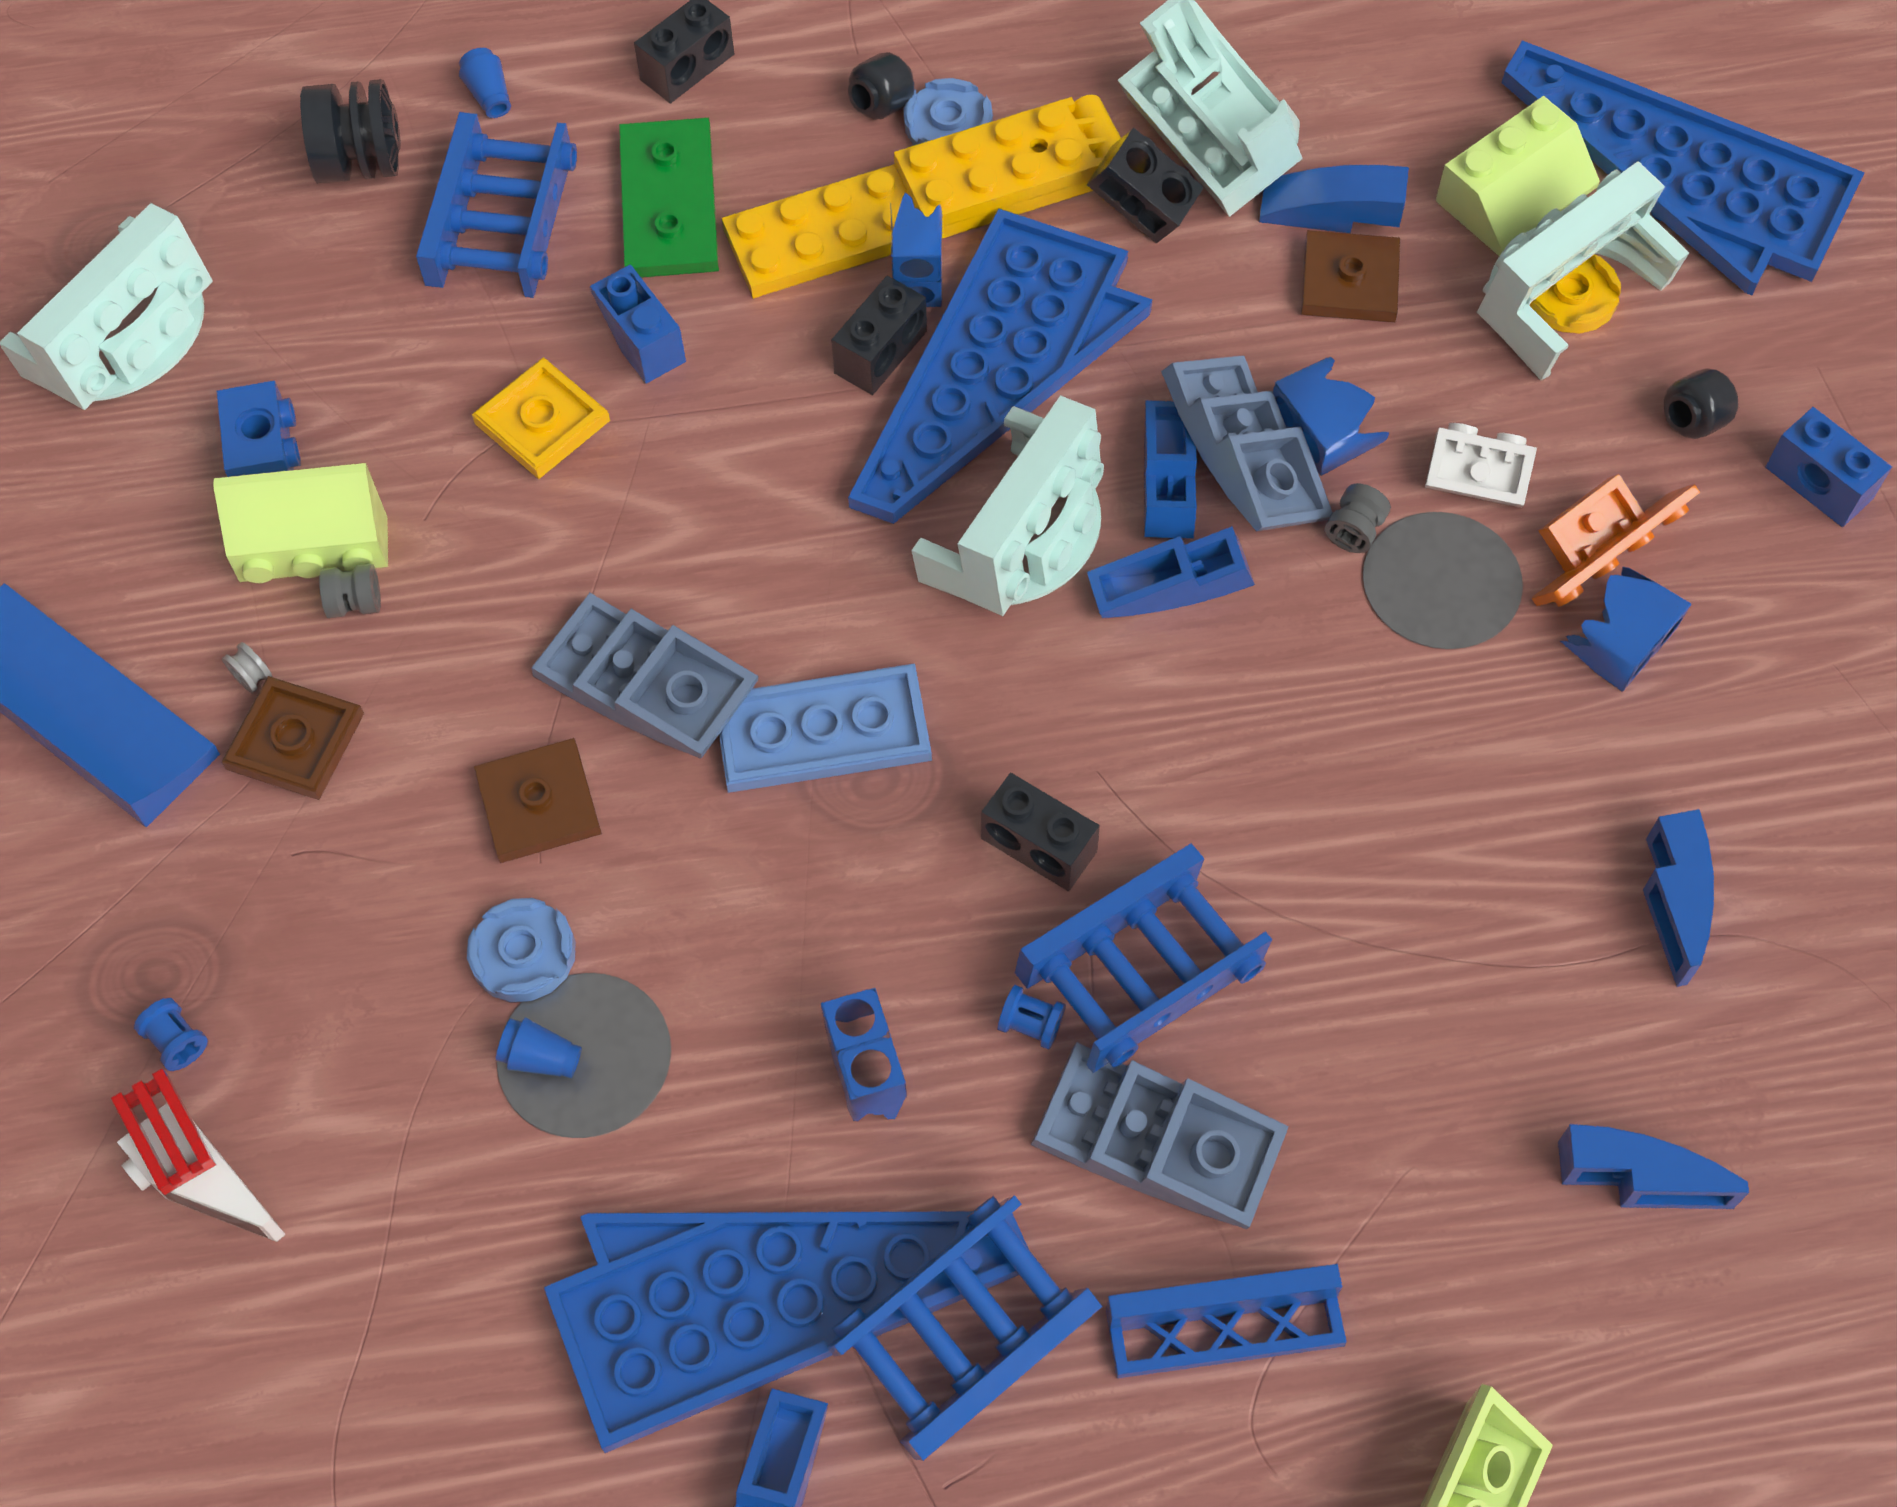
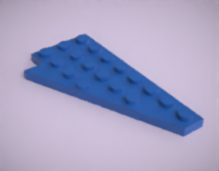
M1523 40L1506 67L1501 82L1526 105L1529 106L1542 96H1545L1574 120L1578 125L1591 160L1608 175L1616 169L1622 173L1639 161L1665 186L1651 210L1652 216L1664 222L1749 295H1753L1767 265L1810 282L1813 281L1865 173Z
M998 209L848 496L849 508L893 524L896 523L1009 431L1010 428L1004 426V418L1013 406L1031 413L1149 317L1153 299L1116 287L1127 264L1128 251Z
M973 1211L587 1213L580 1216L598 1265L545 1286L544 1290L604 1453H608L833 1356L827 1347L838 1336L832 1329L858 1307H861L865 1314L870 1312L973 1225L967 1216ZM1011 1213L1005 1220L1028 1248L1014 1215ZM987 1234L961 1255L987 1289L1019 1275ZM943 1271L917 1292V1295L931 1313L965 1299ZM896 1309L871 1331L877 1337L909 1322L901 1311Z

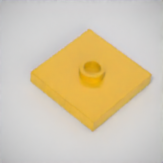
M544 357L472 414L476 426L538 479L543 477L610 421L609 413L604 407Z

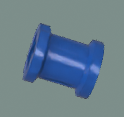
M1014 985L1005 1001L997 1030L1007 1033L1011 1029L1040 1040L1041 1047L1049 1050L1059 1031L1066 1004L1057 1001L1052 1005L1024 994L1023 987Z
M163 998L151 1004L138 1016L134 1029L143 1039H149L161 1053L160 1061L166 1070L176 1071L194 1062L207 1047L208 1040L202 1031L193 1030L180 1015L182 1009L172 998Z

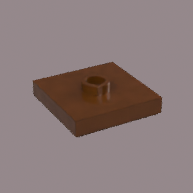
M1307 230L1301 315L1395 323L1398 313L1400 237Z
M268 676L226 752L222 764L228 771L320 800L364 712L358 704Z
M575 738L474 766L500 864L602 834Z

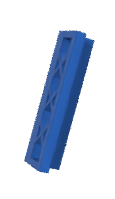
M1338 1264L1108 1296L1106 1316L1117 1379L1345 1347L1347 1341L1337 1298L1343 1287ZM1324 1303L1330 1333L1308 1336L1289 1321L1300 1306ZM1290 1308L1284 1317L1273 1311ZM1258 1312L1277 1326L1267 1342L1251 1344L1233 1331V1328L1243 1314ZM1233 1316L1227 1325L1217 1319ZM1202 1320L1220 1333V1335L1209 1350L1194 1352L1176 1339V1337L1187 1322ZM1176 1324L1170 1333L1160 1327L1162 1325ZM1145 1328L1163 1341L1152 1358L1127 1362L1122 1331ZM1282 1331L1293 1337L1292 1339L1277 1340ZM1226 1338L1236 1345L1235 1347L1219 1349ZM1169 1347L1180 1353L1163 1357Z

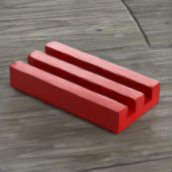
M160 1069L152 1074L154 1079L144 1083L141 1080L132 1085L133 1091L125 1096L120 1092L111 1097V1100L158 1189L166 1195L216 1166V1163L168 1074L163 1069ZM162 1092L198 1159L190 1165L185 1160L152 1098ZM139 1104L142 1105L177 1171L170 1177L133 1110Z

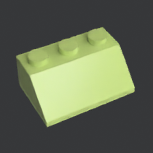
M1542 96L1445 164L1436 202L1500 256L1505 247L1517 235L1537 227L1541 219L1551 210L1557 208L1561 212L1578 196L1582 194L1588 195L1598 187L1600 180L1577 123L1545 96Z
M366 463L214 478L213 487L226 557L239 582L264 583L275 578L294 576L314 578L320 576L321 569L337 567L342 572L352 571L356 565L369 563L374 564L375 568L388 567L387 515Z

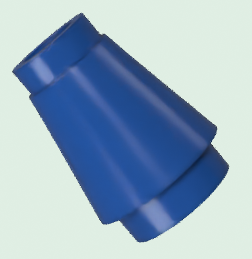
M476 48L465 53L459 61L460 79L489 118H498L507 114L511 109V103L500 58L494 55L488 48Z
M526 1017L522 1022L510 1018L499 1042L496 1061L506 1063L507 1070L560 1077L565 1076L572 1079L579 1063L582 1047L572 1044L571 1041Z

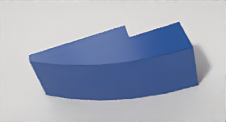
M1343 165L1315 168L1282 175L1263 190L1259 222L1350 234L1353 222L1400 227L1406 200L1409 167Z
M1145 400L1144 537L1176 538L1181 536V538L1194 539L1197 510L1195 482L1196 446L1179 416L1174 401Z
M1232 526L1188 544H1185L1181 536H1178L1087 572L1102 618L1133 616L1189 606L1255 585L1242 545Z
M1700 809L1658 817L1646 838L1656 868L1643 888V893L1677 987L1688 985L1701 966L1710 937L1713 916L1714 871L1709 839Z
M1569 1124L1558 1141L1562 1185L1618 1186L1620 1207L1734 1209L1749 1194L1748 1181L1718 1163L1681 1146L1645 1134L1610 1127Z
M771 1389L736 1491L735 1507H802L828 1403Z

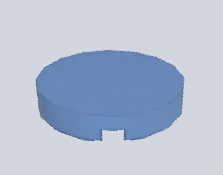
M955 78L935 79L925 83V88L917 94L915 90L913 97L906 102L904 107L905 133L913 145L993 121L992 105L987 95L985 98L978 92V87L971 82Z
M534 898L510 899L492 907L482 916L483 921L478 924L476 930L473 928L468 938L467 960L477 983L491 996L508 1002L533 1001L552 993L567 978L575 962L576 941L566 917L559 910L556 911L553 907L547 906L544 901Z

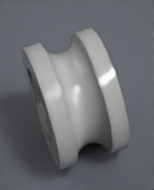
M241 642L237 645V653L234 656L226 654L222 657V661L235 679L245 689L253 693L257 690V682L261 679L266 680L268 676L272 677V674L261 658L248 645Z

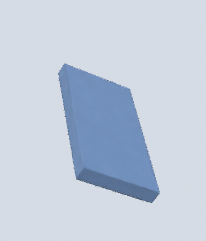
M915 664L753 688L719 734L728 793L932 761L931 746Z

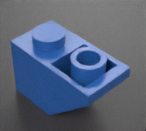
M631 264L590 286L591 293L621 352L646 384L686 362L680 327Z

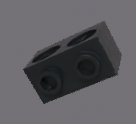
M690 0L634 42L640 80L670 104L735 55L730 16L709 0Z
M1134 127L1110 148L1086 184L1156 244L1180 226L1204 188L1185 168L1177 165L1156 147L1150 138L1142 135Z
M887 275L831 339L834 374L873 396L927 332L926 297Z
M1011 772L981 811L982 840L1068 892L1097 853L1099 824Z

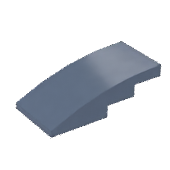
M1245 356L1175 362L1161 371L1179 416L1200 456L1227 497L1256 532L1329 520L1333 512L1301 427L1286 428L1273 391H1257Z
M592 593L587 595L532 666L533 677L576 702L642 735L698 758L704 756L758 681V675L678 627L672 625L669 630H666L633 609H630L625 614Z
M1077 1042L1071 1050L1031 1145L1138 1192L1192 1212L1248 1229L1256 1213L1289 1126L1187 1078L1181 1084L1133 1060L1127 1066L1121 1064L1117 1067H1112L1108 1063L1092 1073L1086 1065L1091 1049Z

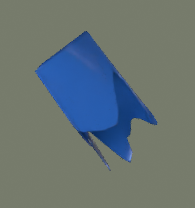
M905 193L898 210L894 228L892 225L890 203L892 276L898 282L926 297V307H941L942 207L939 204L929 217H926L918 208H914L912 197Z
M1332 357L1320 360L1276 381L1273 387V394L1286 428L1301 427L1320 476L1386 441L1389 436V432L1358 433L1359 426L1373 406L1375 397L1350 382L1326 379V375L1332 370L1335 362Z
M1624 566L1622 567V576L1610 575L1607 581L1604 598L1606 608L1602 611L1605 623L1596 620H1585L1581 627L1586 638L1568 635L1566 636L1568 641H1560L1595 673L1622 692L1672 636L1691 606L1690 602L1657 582Z
M876 988L821 1003L825 1030L833 1061L845 1093L847 1109L853 1121L858 1122L867 1114H883L887 1119H895L905 1097L907 1098L906 1081ZM875 1014L872 1028L860 1036L844 1034L839 1030L835 1022H851L855 1019ZM863 1051H880L890 1061V1075L883 1084L877 1087L862 1086L854 1080L851 1074V1065L854 1058Z

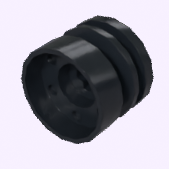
M384 80L369 81L368 101L362 83L359 81L351 82L349 104L343 103L336 84L302 86L300 110L304 144L309 166L317 184L350 181L352 159H357L365 179L375 178L376 157L383 177L398 176V154L401 149L399 122L395 106L392 104Z

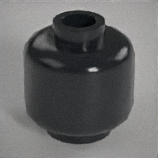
M890 52L879 53L853 68L849 76L848 95L853 107L871 119H884L904 108L906 102L914 95L915 82L912 71L899 56Z
M1710 368L1695 371L1675 381L1667 389L1664 397V413L1667 422L1676 432L1691 439L1706 437L1727 426L1735 418L1738 411V394L1734 384L1726 375Z

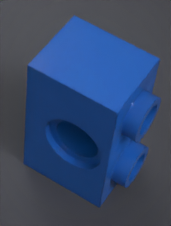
M275 380L217 390L224 471L227 477L294 470L293 467L301 466L297 441L295 437L290 438L289 427L296 426L293 403L290 398H282Z
M1812 407L1781 435L1765 468L1843 528L1874 499L1892 466L1815 407Z

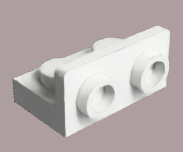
M1449 423L1448 429L1439 427L1434 440V449L1425 488L1520 508L1524 506L1537 451L1536 447L1527 446L1526 438L1509 433H1498L1496 439L1478 436V428L1466 424Z

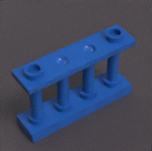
M459 112L416 255L425 286L443 288L448 270H454L455 266L519 273L524 296L534 298L538 281L544 280L547 275L548 256L546 251L568 171H574L577 162V147L575 143H570L566 123L557 122L551 145L488 139L487 134H483L477 114ZM487 157L546 164L541 181L481 175L477 172L480 161L485 162ZM477 193L536 199L531 217L467 210L469 198L475 197ZM466 229L526 235L521 254L457 247L456 243L459 233H465Z
M1192 843L1020 949L1015 974L1023 985L1029 989L1041 980H1044L1046 983L1053 982L1098 1039L1093 1043L1086 1064L1092 1073L1108 1063L1112 1067L1123 1064L1138 1050L1139 1046L1137 1044L1235 980H1238L1241 984L1248 982L1260 973L1266 965L1263 959L1272 941L1267 932H1263L1244 945L1197 889L1199 884L1197 878L1204 862V857ZM1170 899L1174 903L1181 902L1225 955V958L1202 972L1155 915L1157 907ZM1127 926H1130L1132 929L1138 928L1183 982V985L1159 999L1114 944L1115 934ZM1086 952L1089 956L1096 955L1141 1011L1118 1027L1113 1024L1070 970L1072 961Z
M1015 1195L1004 1199L1000 1203L994 1196L990 1197L967 1216L973 1225L870 1312L865 1314L861 1307H858L832 1329L838 1338L827 1347L834 1356H841L853 1346L909 1418L905 1424L911 1431L900 1442L914 1460L924 1461L1103 1307L1088 1288L1075 1290L1073 1293H1070L1066 1287L1060 1290L1011 1228L1005 1218L1022 1205ZM986 1234L1043 1304L1039 1310L1045 1317L1028 1331L1023 1325L1016 1327L961 1257L963 1253ZM942 1271L999 1342L995 1348L999 1351L1000 1355L984 1369L978 1362L974 1365L971 1364L917 1295L921 1288ZM896 1309L901 1311L954 1379L951 1386L956 1393L939 1407L934 1401L929 1403L925 1401L871 1331Z

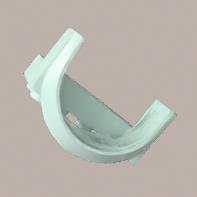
M1167 0L1140 22L1153 52L1119 78L1118 81L1131 103L1230 217L1303 159L1297 146L1300 121L1284 99L1279 102L1255 75L1195 0ZM1213 72H1220L1198 92L1191 95L1192 89L1202 83Z
M1639 161L1622 173L1618 169L1612 171L1599 184L1594 194L1589 197L1585 194L1578 196L1561 212L1557 208L1551 210L1541 219L1537 227L1517 235L1510 241L1497 259L1491 271L1489 281L1483 288V292L1486 295L1477 313L1506 341L1540 380L1547 378L1551 374V369L1560 353L1566 350L1569 345L1529 306L1533 300L1594 254L1603 255L1624 264L1661 291L1673 280L1689 254L1649 214L1665 186Z
M152 203L136 218L127 217L118 226L119 234L17 333L18 335L9 332L0 341L1 348L21 377L55 393L83 410L93 401L124 396L159 379L172 369L188 352L202 326L204 318L202 292L213 280L178 216ZM157 288L152 301L145 311L124 330L105 340L106 336L115 330L122 320ZM100 350L104 353L115 374L110 375L99 357Z
M1061 395L1045 418L1015 406L1011 408L1004 418V426L1011 429V452L1018 456L957 543L959 554L920 537L911 550L918 582L1004 616L1010 605L1029 602L1055 591L1068 582L1087 562L1095 548L1101 527V507L1095 489L1104 472V464L1101 463L1099 449L1101 434L1097 429L1095 409ZM1068 495L1062 512L1052 526L1037 539L1029 543L1033 534L1039 535L1046 528L1050 519L1051 508L1059 496L1064 498ZM1024 554L1027 556L1029 573L1024 572L1022 562Z

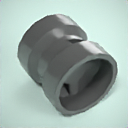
M1356 483L1346 488L1339 503L1341 509L1332 513L1326 523L1325 532L1328 538L1338 547L1348 552L1365 553L1370 549L1377 534L1375 527H1379L1385 522L1390 513L1391 505L1386 496L1376 488Z
M374 564L356 565L352 571L343 572L337 567L321 569L319 576L320 595L327 618L344 617L348 611L356 610L364 615L380 612V586Z

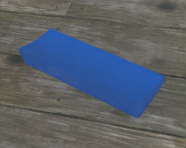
M5 583L0 586V712L143 826L147 827L220 755V752L207 738Z

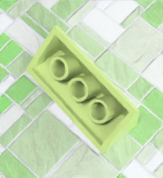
M1482 1384L1466 1403L1420 1507H1527L1553 1444L1493 1387Z

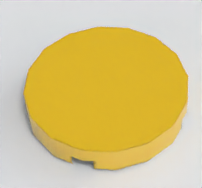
M1594 254L1533 300L1529 306L1551 328L1557 331L1580 334L1597 330L1610 321L1619 303L1621 282L1614 268L1602 257Z

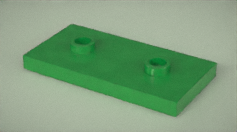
M709 117L619 124L625 267L631 264L640 277L718 272L719 260Z

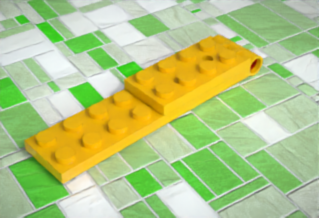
M1085 95L1075 102L1072 97L895 151L893 165L723 217V230L751 296L754 299L891 255L890 203L892 225L894 228L898 210L905 193L912 197L914 208H918L926 217H929L939 204L941 205L943 239L990 224L998 209L1019 215L1091 192L1093 190L1086 184L1110 148L1121 137L1100 97L1097 95Z

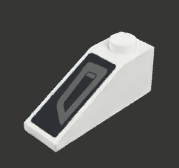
M166 1103L159 1111L185 1160L190 1165L198 1159L168 1103ZM147 1118L141 1125L170 1177L177 1171L149 1118ZM196 1124L195 1126L213 1157L216 1166L166 1195L158 1189L130 1134H126L117 1142L129 1157L121 1166L142 1191L152 1185L165 1199L275 1242L286 1235Z

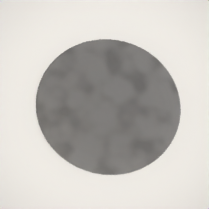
M1420 513L1393 523L1374 540L1368 550L1363 567L1365 592L1379 618L1402 637L1433 648H1466L1493 638L1514 618L1522 598V574L1518 561L1510 547L1498 534L1482 523L1453 513Z
M599 973L569 975L552 993L533 1001L521 1002L510 1016L511 1019L521 1022L526 1017L571 1041L572 1044L582 1047L579 1063L572 1079L565 1076L560 1077L507 1070L506 1063L497 1061L499 1081L508 1102L524 1120L544 1132L568 1138H588L615 1131L642 1114L654 1101L665 1082L671 1060V1041L667 1024L654 1001L644 991L626 980Z

